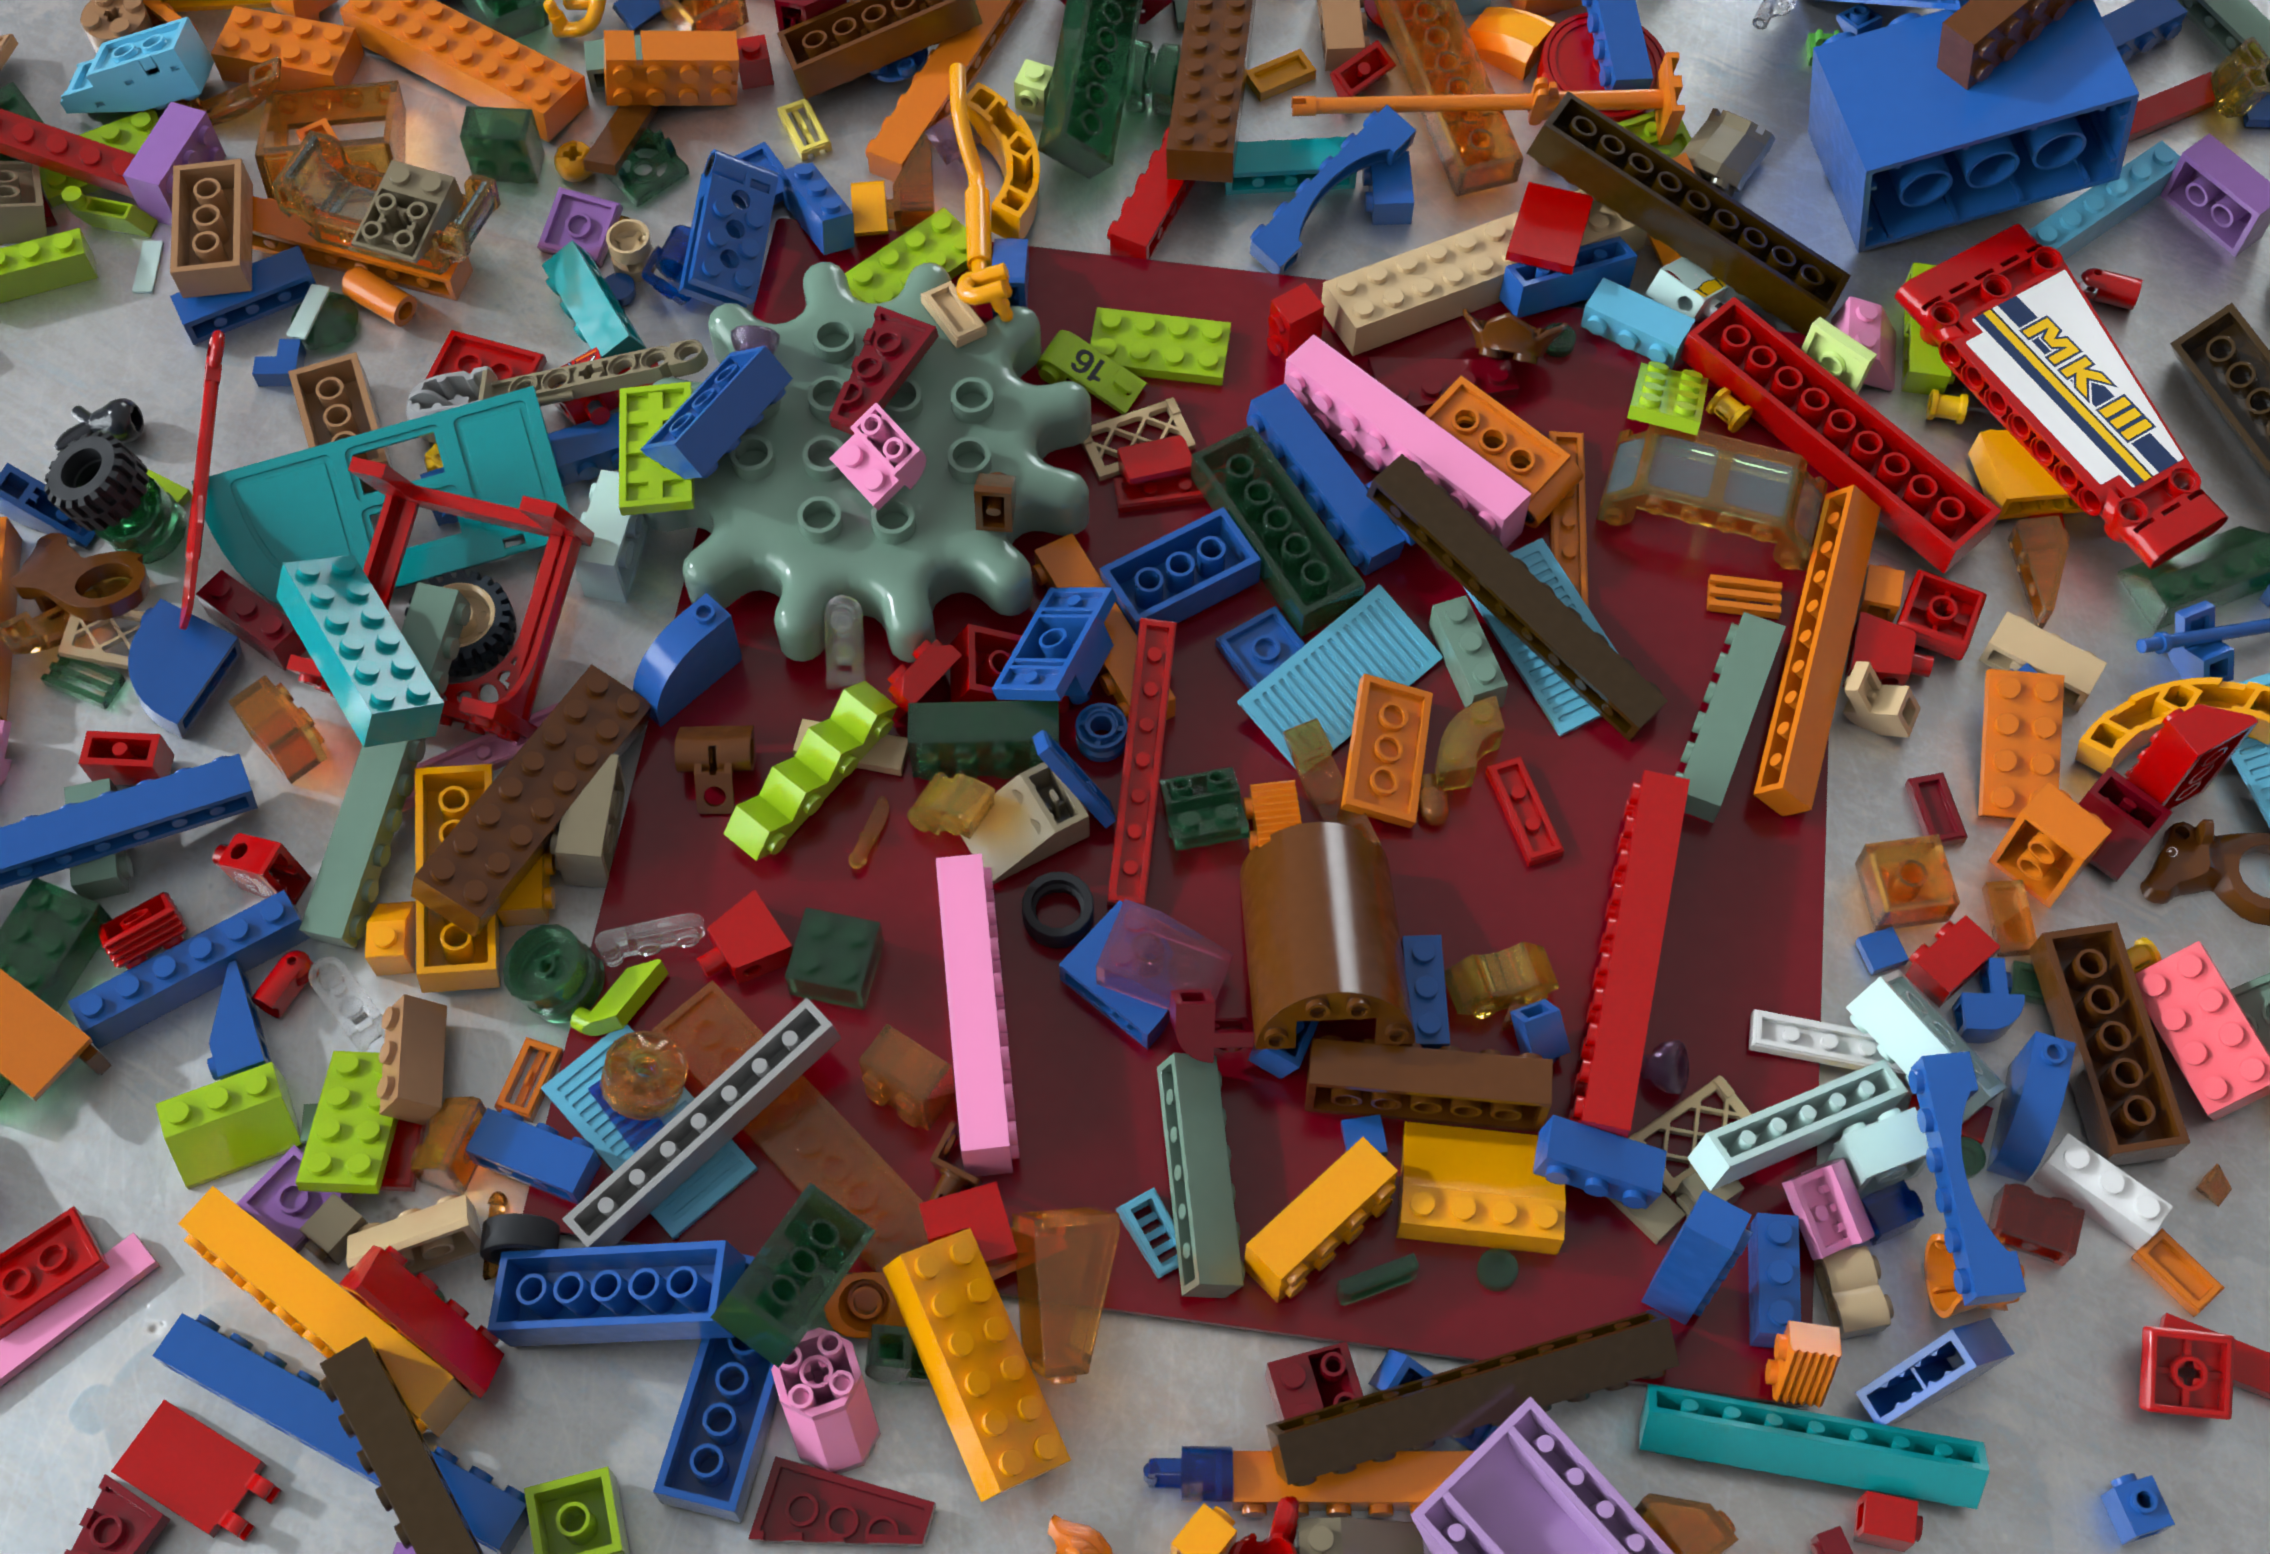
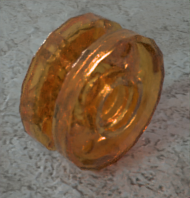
M644 1030L627 1033L614 1041L606 1053L600 1080V1088L605 1101L614 1111L627 1118L644 1121L661 1118L672 1111L681 1099L688 1071L685 1054L672 1039L660 1033ZM639 1074H646L650 1077H642Z

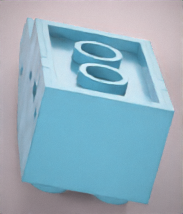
M187 16L102 43L94 59L76 65L78 69H76L72 79L69 81L68 89L61 96L60 104L67 114L137 112L152 108L161 110L168 107L170 102L182 99L190 101L199 97L209 77L214 60Z

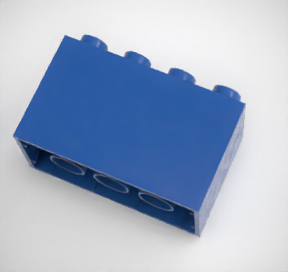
M2078 0L2068 8L2061 19L2058 21L2053 20L2035 40H2028L2009 61L2001 62L1993 69L1987 79L1982 82L1978 81L1968 90L1937 68L1942 23L1957 10L1945 9L1924 16L1918 13H1907L1897 17L1886 27L1858 35L1852 32L1838 33L1827 39L1822 45L1813 47L1808 134L1858 253L2120 178L2139 92L2094 0Z

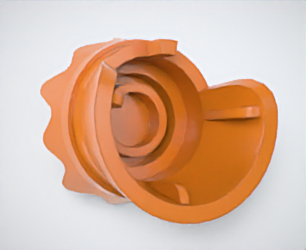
M1933 1234L1930 1236L1924 1256L1925 1284L1931 1305L1941 1318H1949L1976 1307L2008 1311L2006 1304L2015 1303L2020 1300L2018 1297L2016 1300L2009 1302L1964 1306L1962 1294H1958L1955 1289L1953 1274L1956 1266L1953 1253L1947 1251L1944 1234ZM1995 1235L1999 1242L2004 1245L2005 1238ZM2020 1264L2021 1271H2022V1275H2023V1279H2024V1276H2025L2024 1268H2023V1265Z

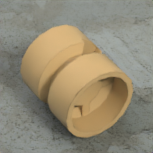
M623 219L614 223L606 233V242L615 273L629 275L634 280V283L648 279L657 268V260L647 226L635 219Z

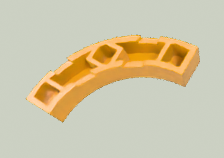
M978 82L967 94V110L972 135L993 155L1004 176L1003 186L991 205V232L1005 239H1024L1034 221L1039 198L1040 159L1037 143L1024 118L1021 115L1018 117L1008 107V101L989 87Z
M2218 677L2176 680L2150 687L2130 696L2128 701L2120 704L2112 711L2108 710L2095 721L2079 740L2075 760L2102 774L2109 767L2115 770L2126 757L2150 743L2149 739L2151 736L2164 727L2162 721L2167 715L2178 708L2186 711L2196 704L2254 716L2258 723L2247 737L2269 745L2270 687L2250 681L2247 685L2222 681L2223 678Z

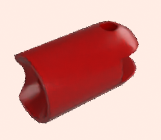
M2090 268L2082 272V281L2078 282L2088 300L2133 310L2138 300L2143 280L2098 268Z
M300 950L286 953L253 994L251 1001L267 1014L280 1019L315 973V966L310 960L309 955Z

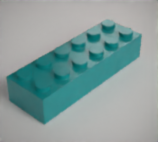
M338 556L283 563L276 598L363 747L436 736L444 702L355 556Z

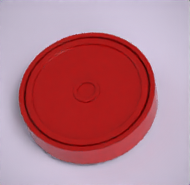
M1588 12L1571 16L1560 22L1550 32L1544 44L1537 65V78L1546 77L1548 79V86L1549 82H1557L1558 91L1605 90V87H1601L1599 81V61L1595 60L1593 55V34L1589 33L1587 28ZM1642 26L1654 77L1649 88L1652 89L1665 52L1658 40ZM1655 110L1598 111L1618 123Z

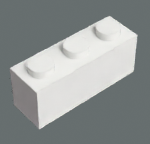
M2069 1133L2054 1147L2033 1177L2136 1251L2154 1236L2173 1208L2167 1201Z

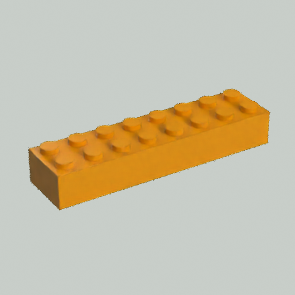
M214 1186L178 1223L189 1234L183 1241L193 1248L201 1258L212 1267L218 1268L232 1283L242 1291L249 1293L255 1298L254 1300L272 1315L275 1314L299 1337H304L325 1358L328 1359L362 1338L367 1337L378 1349L422 1435L428 1429L439 1438L472 1399L454 1376Z

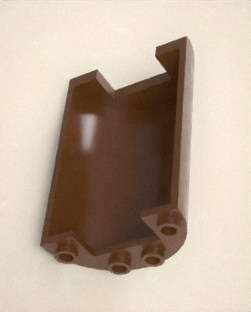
M1310 822L1279 830L1271 834V840L1262 847L1255 846L1245 858L1240 871V889L1255 1049L1277 1050L1296 1048L1297 1021L1359 1020L1376 1018V1045L1416 1043L1390 866L1386 853L1377 841L1372 843L1364 837L1363 831L1348 825L1332 822Z

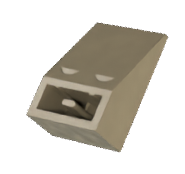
M391 160L351 245L416 264L452 227L464 202L455 177Z
M1045 762L1017 775L955 824L957 831L971 854L982 853L983 867H991L993 885L1090 836L1089 815L1079 799Z

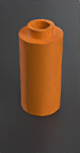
M361 266L354 267L347 271L342 278V292L346 297L396 326H404L413 318L417 309L416 298Z

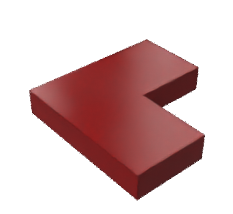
M997 1181L918 1204L929 1243L971 1228L987 1268L1019 1258Z

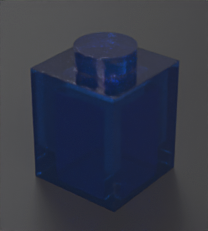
M1904 1180L1861 1199L1875 1233V1236L1869 1239L1873 1246L1915 1228L1925 1216L1920 1197L1914 1190L1908 1188Z

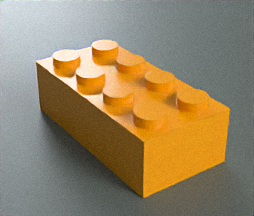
M1362 1137L1246 1244L1245 1271L1276 1303L1286 1295L1290 1299L1293 1298L1306 1285L1307 1280L1305 1277L1313 1269L1323 1270L1336 1256L1334 1250L1343 1241L1347 1244L1352 1243L1365 1228L1362 1224L1372 1214L1378 1218L1390 1207L1393 1202L1390 1197L1396 1190L1394 1184L1398 1170Z

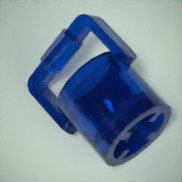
M677 225L672 228L663 247L657 246L653 250L641 273L642 278L652 285L653 289L679 305H685L692 298L678 293L677 288L661 277L656 276L651 270L655 264L658 271L664 277L680 284L691 227L685 225Z
M1182 1446L1181 1458L1149 1459V1463L1143 1469L1144 1481L1148 1484L1149 1488L1181 1489V1502H1232V1446Z

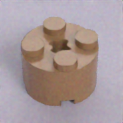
M91 0L84 7L80 18L81 25L96 53L104 42L154 27L142 0Z

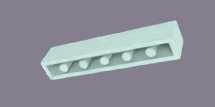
M1883 1059L1706 1133L1687 1158L1708 1189L1712 1191L1841 1136L1844 1129L1855 1123L1864 1122L1867 1125L1878 1120L1877 1118L1880 1115L1893 1109L1906 1095L1908 1090L1886 1060Z

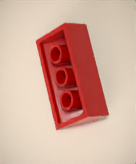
M2196 704L2186 711L2178 708L2163 719L2164 727L2151 736L2149 741L2152 744L2139 753L2137 756L2139 762L2127 770L2124 775L2128 781L2172 811L2207 789L2257 725L2258 720L2252 715L2203 704Z
M373 1245L339 1285L454 1376L468 1393L481 1399L486 1393L505 1355L495 1346L500 1340L488 1332L487 1328L483 1325H480L477 1330L465 1320L469 1313L456 1301L450 1298L445 1303L435 1294L439 1287L426 1275L419 1272L415 1277L404 1268L408 1260L392 1246L389 1245L384 1250Z

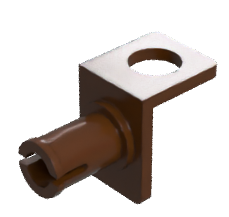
M954 1121L949 1123L930 1159L934 1168L939 1170L942 1176L929 1200L960 1192L963 1186L974 1188L983 1185L979 1178L945 1162L960 1135L959 1125Z

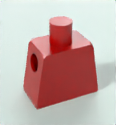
M1860 611L1852 631L1842 687L1845 685L1846 678L1851 675L1856 661L1870 662L1882 685L1905 686L1910 674L1929 678L1934 657L1914 652L1917 635L1913 630Z
M756 890L750 892L708 927L707 931L714 948L696 958L707 978L727 967L737 983H744L796 961L791 943Z

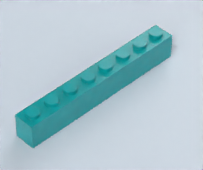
M1648 1384L1639 1419L1640 1450L1691 1458L1702 1462L1707 1461L1736 1466L1741 1469H1753L1782 1476L1815 1480L1826 1484L1860 1488L1866 1491H1877L1904 1496L1910 1499L1939 1502L1950 1506L1978 1509L1990 1472L1984 1442Z

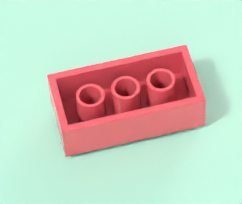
M2200 941L2135 974L2148 1015L2206 1114L2212 1120L2216 1121L2270 1094V1054L2208 951Z

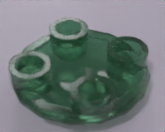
M329 292L307 339L301 340L307 350L313 351L320 347H329L340 342L347 343L355 339L357 335L355 328L358 324L359 312L354 302L343 294ZM302 302L296 307V309H295V311H294V313H293V315H292V317H291V324H292V322H293V320H294V318H295V316H296V314H297V312H298V310H299V308H300Z

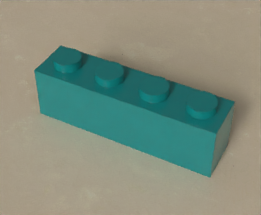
M1336 136L1331 138H1301L1252 142L1238 141L1233 183L1224 182L1225 195L1296 192L1299 185L1305 179L1309 178L1312 180L1319 173V166L1328 156L1331 155L1334 158L1341 151L1340 147L1347 137ZM1357 172L1341 181L1332 190L1355 189Z
M572 240L542 264L549 277L546 279L547 285L556 295L561 297L560 307L569 318L574 319L576 326L573 327L574 331L582 341L588 343L591 348L590 350L597 347L602 357L605 358L647 349L592 256Z

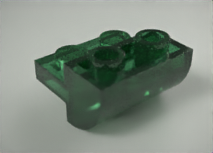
M1233 767L1159 780L1166 826L1176 851L1250 837L1249 824L1241 803L1240 788Z

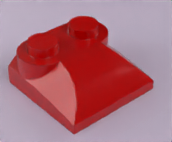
M926 638L911 654L917 660L908 669L901 664L887 679L892 684L887 691L892 694V702L898 706L892 717L896 722L962 656L952 645H944L938 639L931 643Z

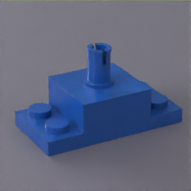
M1049 588L992 687L997 700L1061 701L1063 696H1069L1073 704H1082L1090 699L1089 695H1092L1091 686L1114 645L1104 625L1108 614L1117 600L1113 588Z

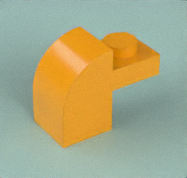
M884 180L851 183L855 236L889 234L888 205Z

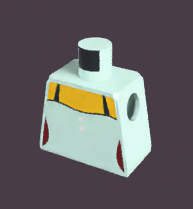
M1681 257L1659 270L1645 294L1652 300L1698 321L1705 316L1708 318L1724 305L1720 300L1728 290V285L1718 278L1709 275L1704 269L1689 259Z

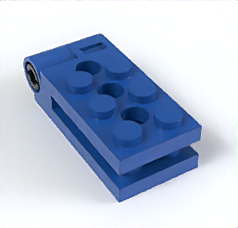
M716 149L712 150L700 179L678 293L717 307L725 303H737L747 308V304L752 305L756 301L778 183L777 172Z

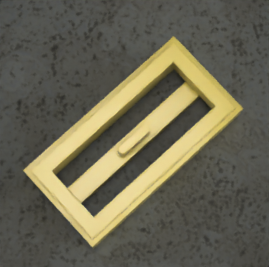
M804 98L777 108L778 116L802 161L807 160L808 155L811 153L816 157L820 155V150L825 149L826 153L832 151L831 142L808 99ZM803 108L820 141H814L798 109ZM791 112L808 145L804 146L787 113Z

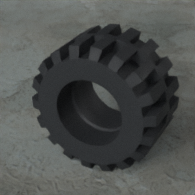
M94 432L91 436L85 434L79 440L71 441L68 443V447L64 450L61 449L57 454L56 460L52 461L48 467L50 472L46 474L44 480L47 483L44 487L45 493L53 505L81 528L84 527L89 531L95 529L102 531L106 530L109 525L111 527L118 525L123 518L127 519L132 515L131 512L134 508L139 507L141 497L145 496L147 492L145 485L149 483V476L146 474L148 471L146 465L117 438L108 433Z

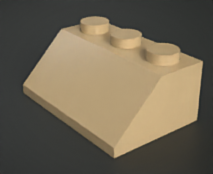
M466 1194L462 1196L449 1195L438 1200L436 1205L422 1210L418 1208L406 1210L400 1213L397 1219L383 1224L380 1222L366 1224L357 1233L347 1236L346 1262L348 1268L351 1271L373 1245L384 1250L389 1245L396 1249L408 1260L404 1268L414 1276L418 1275L419 1272L423 1273L480 1252L482 1231L475 1207Z

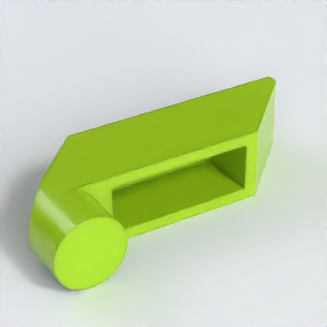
M68 186L61 194L69 211L92 227L151 238L159 223L158 220L133 204L86 196L78 186Z
M657 959L627 968L592 1011L584 1007L575 1010L570 1019L571 1027L588 1036H598L623 1029L669 974L662 960Z

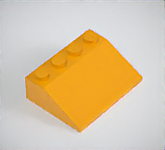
M1405 1121L1396 1238L1558 1255L1564 1242L1565 1184H1554L1547 1181L1545 1177L1533 1174L1538 1135Z

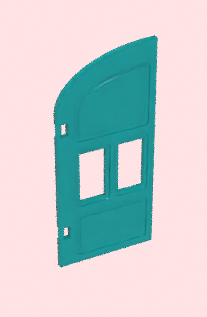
M530 386L209 476L205 521L223 554L243 579L257 592L272 602L281 605L276 598L283 563L354 555L361 568H364L375 532L371 516L381 513L386 496L379 491L364 494L360 478L348 471L352 456L354 457L358 454L434 434L445 472L412 481L413 484L517 509L520 507L522 497L528 496L558 503L569 513L570 510L535 387ZM457 516L462 533L406 548L394 590L427 581L433 577H441L442 573H455L457 570L473 568L508 558L515 554L546 547L549 537ZM524 535L525 543L506 548L504 540Z

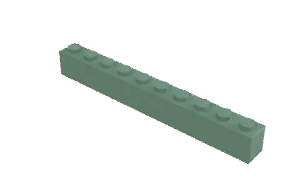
M418 582L401 633L438 694L441 695L448 686V671L451 662L459 653V638L463 626H466L470 620L471 604L459 590ZM426 738L365 748L362 745L299 929L313 940L356 949L358 940L364 936L367 926L366 916L370 904L377 898L379 892L378 880L382 869L390 860V845L394 833L401 826L403 818L402 809L406 797L410 796L413 791L415 768L425 755Z

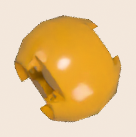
M574 140L561 145L554 156V165L558 174L566 181L575 183L589 178L593 172L584 170L583 159L591 148L583 142Z

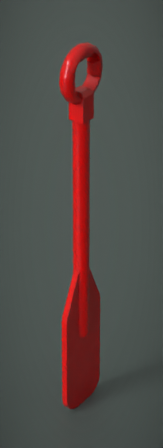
M216 330L212 333L205 362L204 391L186 545L187 560L179 628L182 630L187 629L192 615L198 561L201 557L218 390L221 380V363L225 347V334L221 330Z

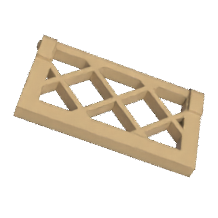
M1174 397L1092 425L1089 437L1081 445L1099 482L1120 475L1118 462L1105 466L1102 461L1104 454L1118 458L1117 450L1108 447L1114 434L1131 440L1130 445L1152 441L1141 437L1145 425L1149 424L1164 430L1160 439L1166 438L1169 432L1182 435L1189 450L1196 449V443ZM1166 411L1170 417L1168 423L1151 418V416ZM1141 421L1136 434L1119 429V427ZM1109 432L1104 445L1093 442L1092 436Z
M131 610L122 616L107 620H97L87 626L83 619L70 613L58 654L61 657L128 669V656L104 651L121 642H124L130 650L131 644L127 639L136 634L140 625L123 633L114 620L121 618L140 622L145 612ZM110 622L118 636L99 645L91 632ZM87 634L95 648L87 649L74 645L76 639Z
M1719 1075L1650 1124L1628 1137V1139L1646 1144L1645 1140L1658 1131L1664 1132L1662 1149L1667 1151L1669 1133L1691 1137V1154L1697 1145V1139H1702L1706 1134L1698 1132L1700 1113L1721 1116V1127L1727 1125L1728 1118L1740 1120L1752 1114L1737 1097L1727 1081ZM1715 1092L1724 1102L1723 1110L1701 1106V1102ZM1688 1110L1695 1111L1692 1131L1670 1127L1672 1121ZM1667 1153L1666 1160L1689 1164V1168L1675 1178L1665 1168L1663 1188L1671 1196L1676 1192L1681 1181L1696 1172L1686 1156Z

